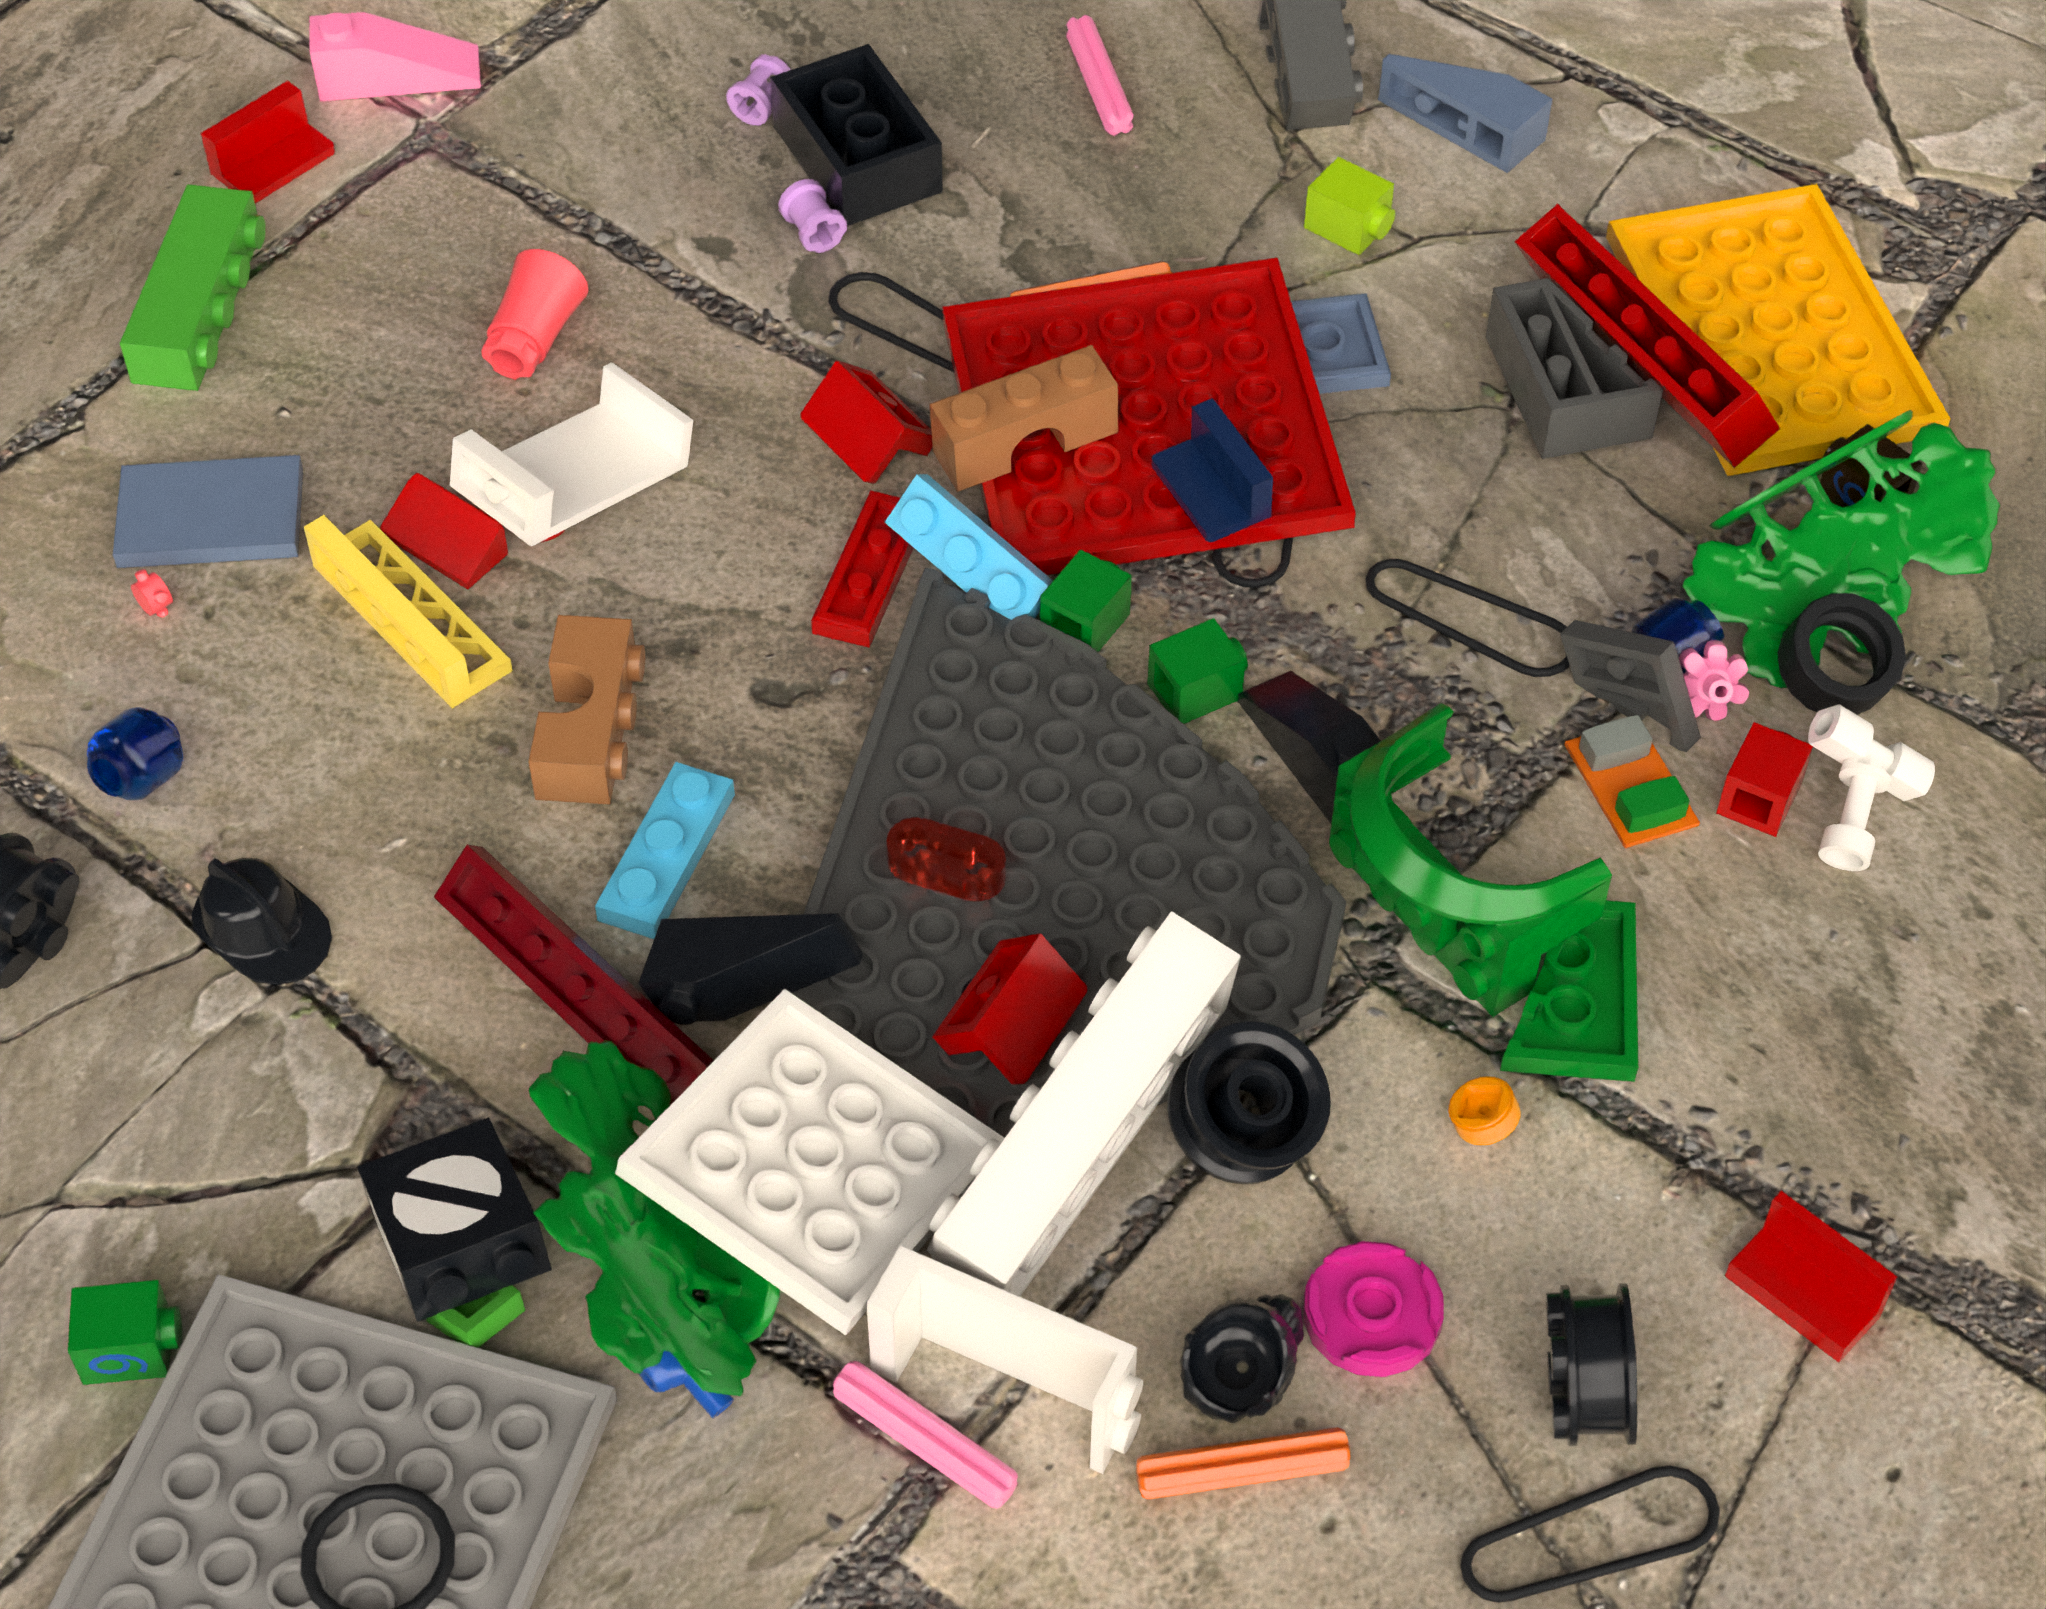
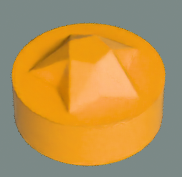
M1491 1076L1475 1078L1460 1086L1451 1097L1448 1106L1449 1117L1458 1135L1464 1141L1474 1145H1490L1503 1140L1516 1128L1521 1115L1520 1105L1509 1084L1500 1078Z

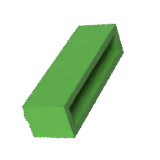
M187 184L120 341L131 384L198 391L206 370L212 369L215 366L218 355V340L223 328H229L232 323L234 300L239 288L246 287L250 275L251 258L255 249H261L265 239V220L262 215L257 214L252 191Z

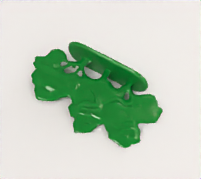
M1909 410L1782 480L1709 525L1711 528L1719 530L1750 514L1756 525L1751 542L1740 546L1712 540L1698 544L1695 558L1692 561L1693 575L1686 578L1682 586L1704 620L1746 624L1748 630L1743 637L1742 647L1748 667L1747 673L1756 678H1766L1772 686L1787 688L1780 675L1777 651L1783 632L1812 601L1831 593L1856 594L1874 601L1893 618L1902 634V629L1897 620L1898 616L1907 612L1911 597V587L1901 573L1904 565L1911 559L1928 564L1932 569L1948 575L1981 574L1987 570L1993 548L1990 534L1998 524V511L2000 508L1998 500L1989 487V483L1996 470L1990 461V451L1987 449L1966 448L1956 438L1950 427L1933 422L1920 428L1912 440V452L1909 458H1888L1877 453L1878 441L1907 424L1913 417L1912 410ZM1849 458H1854L1870 474L1869 486L1865 496L1859 502L1851 506L1841 507L1830 501L1817 476ZM1921 460L1926 463L1928 471L1925 474L1917 472L1912 468L1911 463ZM1885 471H1888L1892 478L1899 476V471L1908 475L1919 483L1918 491L1913 494H1907L1894 489L1883 476ZM1877 484H1880L1887 492L1881 503L1875 499L1874 488ZM1804 485L1814 501L1812 508L1806 512L1797 528L1788 530L1782 524L1770 518L1764 506L1795 488ZM1767 540H1769L1776 554L1772 561L1765 559L1762 554L1761 546ZM1822 625L1817 627L1809 638L1811 654L1818 666L1820 665V651L1824 646L1829 630L1842 632L1845 638L1853 643L1858 652L1869 654L1862 641L1850 631L1837 626Z
M604 1040L601 1043L591 1041L588 1044L586 1054L563 1050L561 1055L553 1060L551 1072L540 1074L528 1090L531 1099L551 1127L564 1139L575 1144L591 1159L592 1169L589 1174L576 1171L567 1172L558 1185L561 1196L558 1199H546L533 1213L542 1222L546 1231L566 1252H574L582 1257L592 1259L603 1271L595 1284V1288L585 1296L588 1305L591 1336L597 1346L607 1355L616 1356L626 1368L634 1373L641 1374L644 1369L657 1365L661 1362L663 1352L669 1351L703 1391L742 1396L744 1389L741 1380L750 1376L751 1369L757 1362L748 1344L759 1338L771 1323L779 1302L780 1289L615 1174L619 1157L640 1137L634 1131L633 1121L638 1120L650 1127L670 1106L671 1094L666 1081L654 1069L640 1067L626 1061L612 1041ZM638 1106H645L651 1110L655 1120H649L638 1110ZM693 1289L702 1290L706 1302L697 1301L692 1297Z

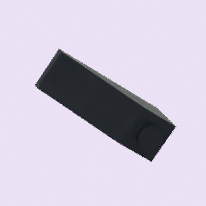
M1288 671L1238 693V703L1331 824L1339 765L1381 742L1379 737L1361 715L1292 671Z
M838 913L661 919L642 971L639 985L654 1006L673 1023L688 1025L701 1021H725L773 1001L784 989L792 993L860 965L863 952Z

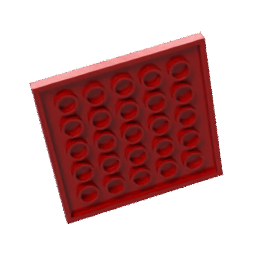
M1278 257L942 307L943 323L959 393L1090 345L1093 346L1118 384V433L1064 452L1050 428L1034 431L1024 437L1014 448L1011 455L1010 473L979 484L989 527L1046 575L1060 573L1080 549L1101 560H1107L1117 565L1355 527V508ZM1211 398L1215 400L1273 476L1271 517L1214 542L1205 540L1152 468V456L1191 439L1192 406Z

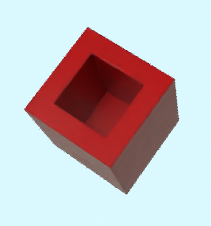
M1753 722L1726 776L1716 814L1776 837L1802 785L1813 746L1794 738L1786 732L1776 731Z

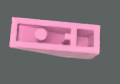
M366 12L330 13L327 15L309 16L310 56L320 102L481 88L479 49L477 44Z

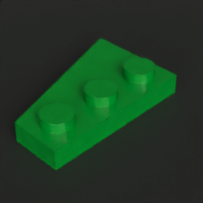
M1606 900L1602 918L1547 951L1537 981L1524 1005L1518 1026L1503 1055L1500 1071L1635 1082L1639 1068L1636 903Z

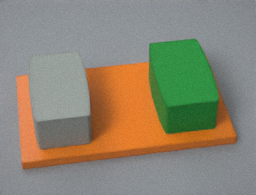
M1639 715L1584 730L1582 736L1567 740L1564 743L1624 848L1688 830L1700 824V821L1689 805L1690 800L1676 776L1671 775L1652 744L1653 738Z

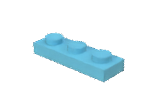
M916 474L885 523L966 593L973 588L988 595L991 602L990 609L1010 620L1025 614L1036 618L1040 612V596L1053 580L928 474Z
M675 762L595 905L597 921L651 939L655 938L661 919L669 918L735 796L733 779Z

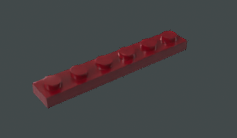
M465 846L434 895V898L588 1043L591 1041L598 1043L604 1040L612 1041L626 1061L640 1067L654 1069L666 1081L671 1094V1105L714 1060L482 846Z

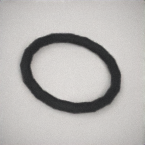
M397 1483L364 1485L337 1497L314 1519L302 1544L300 1575L311 1601L320 1609H351L341 1606L324 1591L316 1572L317 1548L327 1527L345 1510L368 1500L396 1499L415 1505L432 1520L440 1538L439 1563L430 1582L412 1600L393 1608L425 1609L443 1591L455 1564V1534L445 1511L424 1492Z

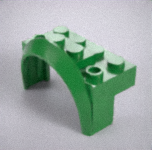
M1440 703L1391 736L1339 765L1329 844L1338 862L1345 868H1352L1369 885L1377 903L1388 912L1393 911L1411 930L1412 936L1419 948L1427 955H1434L1450 971L1459 990L1468 999L1477 1000L1494 1017L1530 994L1535 985L1542 954L1602 918L1612 874L1605 862L1598 858L1552 879L1531 884H1494L1463 876L1392 801V794L1451 759V755L1443 745L1447 721L1453 716L1454 711L1449 706Z

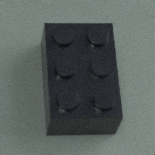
M869 44L770 77L773 126L808 177L820 183L826 192V203L832 210L840 211L847 221V226L943 192L942 142Z

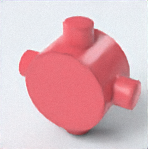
M146 569L137 571L135 577L138 581L131 585L135 599L148 615L152 616L156 613L159 617L167 616L168 610L166 607L173 603L168 587L156 573L148 574Z

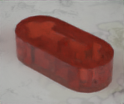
M918 817L903 819L894 824L888 832L886 848L889 870L895 877L907 883L976 902L993 898L1000 893L1005 885L1006 856L1004 849L997 841L987 836ZM917 844L926 846V849H920L915 856L905 854V851H912ZM977 862L987 865V867H981L977 874L966 872V869H973Z

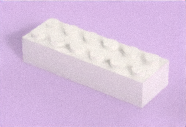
M1172 911L1157 931L1147 926L1139 935L1127 956V961L1132 966L1121 981L1117 982L1109 978L1093 999L1088 1013L1094 1017L1081 1035L1071 1030L1057 1047L1049 1063L1055 1071L1044 1086L1040 1089L1036 1085L1031 1084L1018 1100L1010 1115V1119L1016 1123L1002 1143L992 1138L981 1150L970 1169V1174L976 1178L961 1198L954 1193L950 1194L937 1210L929 1225V1229L935 1233L927 1248V1252L932 1255L931 1259L1020 1297L1166 1094L1178 1067L1201 1045L1226 1010L1241 955Z

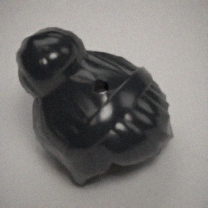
M1278 1294L1275 1296L1263 1295L1255 1300L1251 1298L1246 1300L1241 1298L1227 1300L1223 1305L1217 1306L1201 1322L1193 1327L1190 1333L1185 1336L1183 1354L1179 1360L1184 1398L1211 1419L1225 1420L1232 1424L1246 1416L1249 1418L1264 1416L1271 1408L1276 1406L1282 1400L1283 1394L1294 1377L1297 1350L1304 1337L1302 1312L1294 1299ZM1239 1363H1246L1249 1368L1246 1372L1241 1373L1237 1370L1236 1366Z

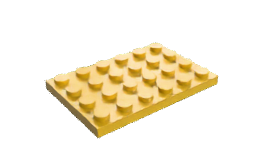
M1817 184L1609 221L1606 239L1617 260L1759 393L1780 427V430L1735 468L1714 449L1727 476L1821 459L1829 446L1838 438L1845 437L1847 439L1866 424L1875 429L1909 410L1913 412L1912 419L1903 427L1887 436L1895 444L1912 441L1921 427L1933 422L1948 427L1951 419Z

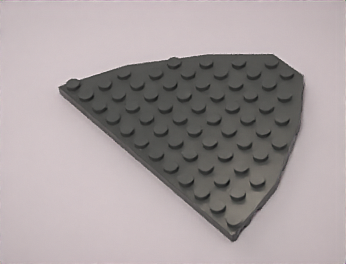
M924 568L804 914L838 913L862 950L863 957L860 965L792 992V994L1004 1138L1016 1124L1010 1119V1115L1022 1094L1031 1084L1036 1085L1040 1089L1044 1086L1055 1071L1049 1063L1061 1041L1071 1030L1079 1035L1082 1034L1094 1017L1088 1013V1010L1100 988L1109 978L1117 982L1121 981L1132 966L1127 961V956L1139 935L1147 926L1157 931L1171 911L1241 955L1227 1008L1203 1041L1217 1030L1239 1022L1254 1021L1272 1024L1293 1035L1319 1023L1345 916L1346 900L1332 883L1326 885L1309 864V854L1281 820L1275 822L1260 804L1259 792L1246 776L1227 760L1219 763L1202 748L1201 738L1136 684L1126 685L1106 668L1107 660L1088 644L1027 614L1010 620L989 608L991 602L988 595L973 588L965 593L945 583L944 574L934 569ZM1041 933L1087 985V993L1025 1084L1012 1085L982 1051L948 1055L932 1036L1000 940ZM1169 1089L1163 1096L1161 1101L1158 1103V1105L1163 1104L1168 1100Z

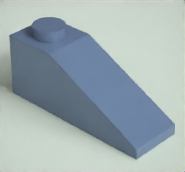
M1388 54L1382 62L1378 101L1506 173L1511 171L1546 140L1552 98L1508 74Z

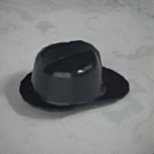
M214 858L209 862V876L204 881L191 914L193 929L200 939L239 973L258 983L271 985L297 982L315 972L328 956L332 941L329 921L320 908L291 882L286 880L272 864L261 859L239 858L222 863Z

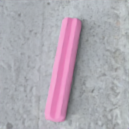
M1087 15L1079 19L1072 17L1066 24L1068 28L1066 37L1105 131L1113 136L1120 132L1127 134L1133 128L1131 120L1134 115L1094 20Z
M850 1361L833 1382L835 1398L992 1508H1000L1012 1496L1018 1484V1475L1014 1469L858 1361Z

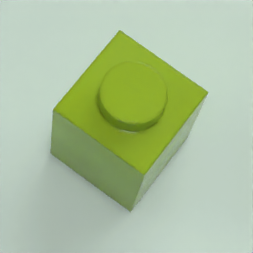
M1338 156L1308 186L1304 228L1360 256L1375 239H1383L1392 227L1395 219V210L1391 208L1394 183Z

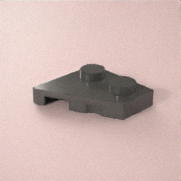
M1574 620L1560 633L1571 672L1577 685L1597 698L1609 701L1620 713L1627 717L1639 715L1641 720H1643L1648 715L1664 725L1672 732L1670 745L1679 751L1687 752L1701 738L1673 641Z

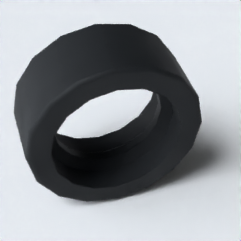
M1831 593L1812 601L1783 632L1777 651L1780 675L1790 693L1804 706L1815 712L1838 704L1856 715L1870 710L1899 681L1906 661L1904 639L1893 618L1874 601L1849 593ZM1822 625L1840 627L1850 631L1864 643L1871 656L1873 675L1865 684L1861 686H1847L1832 680L1818 667L1811 654L1809 642L1810 635L1817 627Z

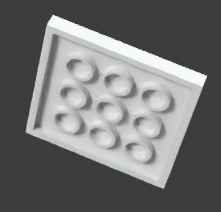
M784 989L619 1157L615 1174L846 1336L866 1313V1303L899 1246L916 1253L934 1234L929 1229V1225L945 1199L952 1193L961 1198L976 1177L970 1174V1169L984 1146L992 1138L1000 1143L1005 1138Z

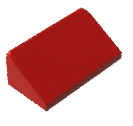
M417 472L408 480L379 528L398 547L467 590L509 554L505 530L502 524Z

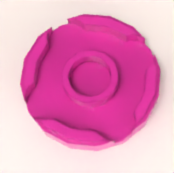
M1361 1241L1337 1248L1323 1259V1264L1315 1270L1314 1274L1312 1272L1305 1286L1303 1323L1313 1346L1333 1365L1356 1375L1387 1377L1411 1370L1431 1353L1441 1333L1444 1320V1295L1434 1273L1422 1261L1419 1265L1414 1259L1405 1256L1406 1250L1390 1243Z

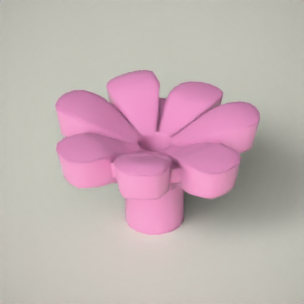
M1711 640L1705 645L1703 657L1695 649L1689 648L1680 654L1679 661L1680 665L1686 670L1683 676L1695 718L1700 716L1705 710L1708 719L1718 721L1726 717L1728 702L1744 704L1748 699V688L1745 684L1738 682L1746 674L1748 667L1745 659L1739 654H1735L1727 659L1725 644L1718 640Z

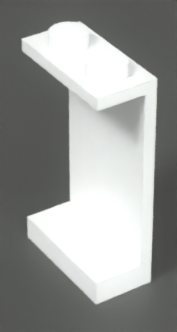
M611 362L603 366L600 403L512 447L500 451L472 429L454 437L450 486L532 547L688 467L693 419Z
M899 1246L866 1303L870 1365L873 1372L897 1383L921 1338H924L1092 1411L1090 1469L1103 1474L1114 1451L1122 1454L1127 1452L1141 1420V1413L1134 1411L1144 1382L1143 1379L1135 1376L1136 1346Z

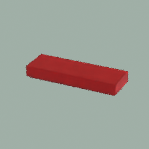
M870 490L811 619L812 634L870 648L914 549L913 546L885 523L901 497Z

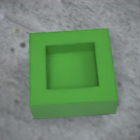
M510 1285L469 1303L440 1312L438 1315L426 1320L454 1341L479 1348L525 1311L520 1290Z

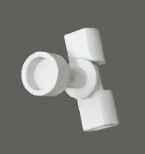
M1838 704L1818 711L1808 733V742L1811 746L1842 764L1839 778L1849 787L1840 824H1832L1824 829L1818 855L1822 861L1835 868L1847 871H1862L1870 865L1876 842L1875 838L1865 831L1874 794L1887 791L1902 801L1923 796L1928 792L1932 784L1935 765L1933 761L1902 742L1886 747L1873 739L1874 728L1871 723Z

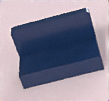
M1213 398L1192 406L1191 439L1152 456V468L1205 540L1214 542L1271 517L1273 476Z

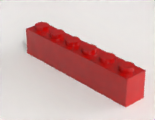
M1556 204L1514 241L1540 279L1549 278L1593 321L1592 330L1609 347L1617 344L1628 355L1627 364L1644 381L1652 378L1663 389L1662 398L1734 468L1780 430L1779 425L1759 393L1559 204Z

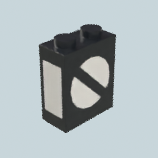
M489 1117L357 1166L373 1218L417 1322L552 1270L539 1221L533 1213V1208Z

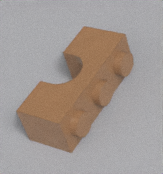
M1092 345L929 404L933 453L957 492L1010 473L1011 455L1014 448L1024 437L1034 431L1050 428L1064 452L1118 433V384Z
M558 615L548 662L555 702L578 703L583 706L563 713L538 711L528 761L535 800L610 805L615 780H624L626 777L628 747L626 742H622L624 730H633L635 727L637 700L636 694L631 693L633 682H642L645 647L644 645L635 644L632 619Z

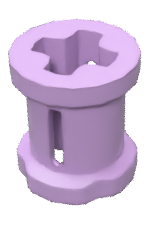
M766 54L758 56L751 64V73L744 81L734 83L726 94L727 103L731 111L740 120L752 126L764 124L772 113L771 83L767 79L771 74L777 75L791 69L778 57ZM750 97H753L755 101L748 106L746 102Z
M813 179L800 180L789 186L781 195L778 203L779 212L787 222L797 226L799 229V240L807 251L822 253L839 244L847 230V221L840 211L832 210L826 203V192L819 182Z

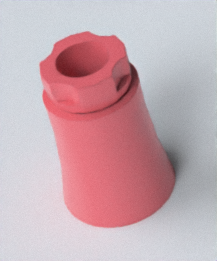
M528 249L516 256L508 286L498 311L487 330V340L481 350L483 359L491 364L495 372L514 380L520 377L530 378L537 365L546 358L554 340L568 318L588 294V284L581 271L567 259L546 250Z

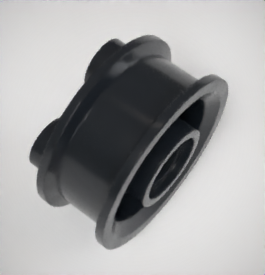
M18 833L0 835V989L8 988L17 982L39 957L44 960H50L60 952L68 937V928L65 926L79 886V876L70 863L61 858L43 860L34 854L32 843Z
M1254 1021L1239 1022L1225 1026L1203 1041L1178 1067L1171 1081L1167 1100L1168 1117L1172 1132L1186 1156L1201 1170L1217 1179L1245 1185L1271 1180L1284 1173L1296 1161L1308 1154L1325 1132L1331 1107L1328 1081L1322 1066L1313 1052L1290 1032L1272 1024ZM1238 1090L1246 1091L1255 1097L1256 1104L1260 1109V1115L1253 1114L1243 1107L1239 1100Z
M1619 1283L1616 1294L1572 1296L1569 1285H1560V1292L1546 1293L1548 1337H1550V1352H1547L1549 1394L1552 1395L1554 1439H1567L1568 1446H1577L1579 1435L1623 1434L1627 1445H1636L1637 1361L1627 1283Z

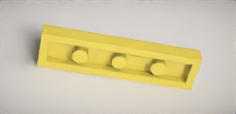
M325 515L304 526L313 567L451 708L456 707L513 671L511 659L371 520L345 535ZM370 544L380 554L377 566H374L359 550ZM392 583L410 584L414 588L412 601H409ZM427 618L445 619L450 624L447 636H444ZM462 654L481 655L487 663L468 674L465 657Z

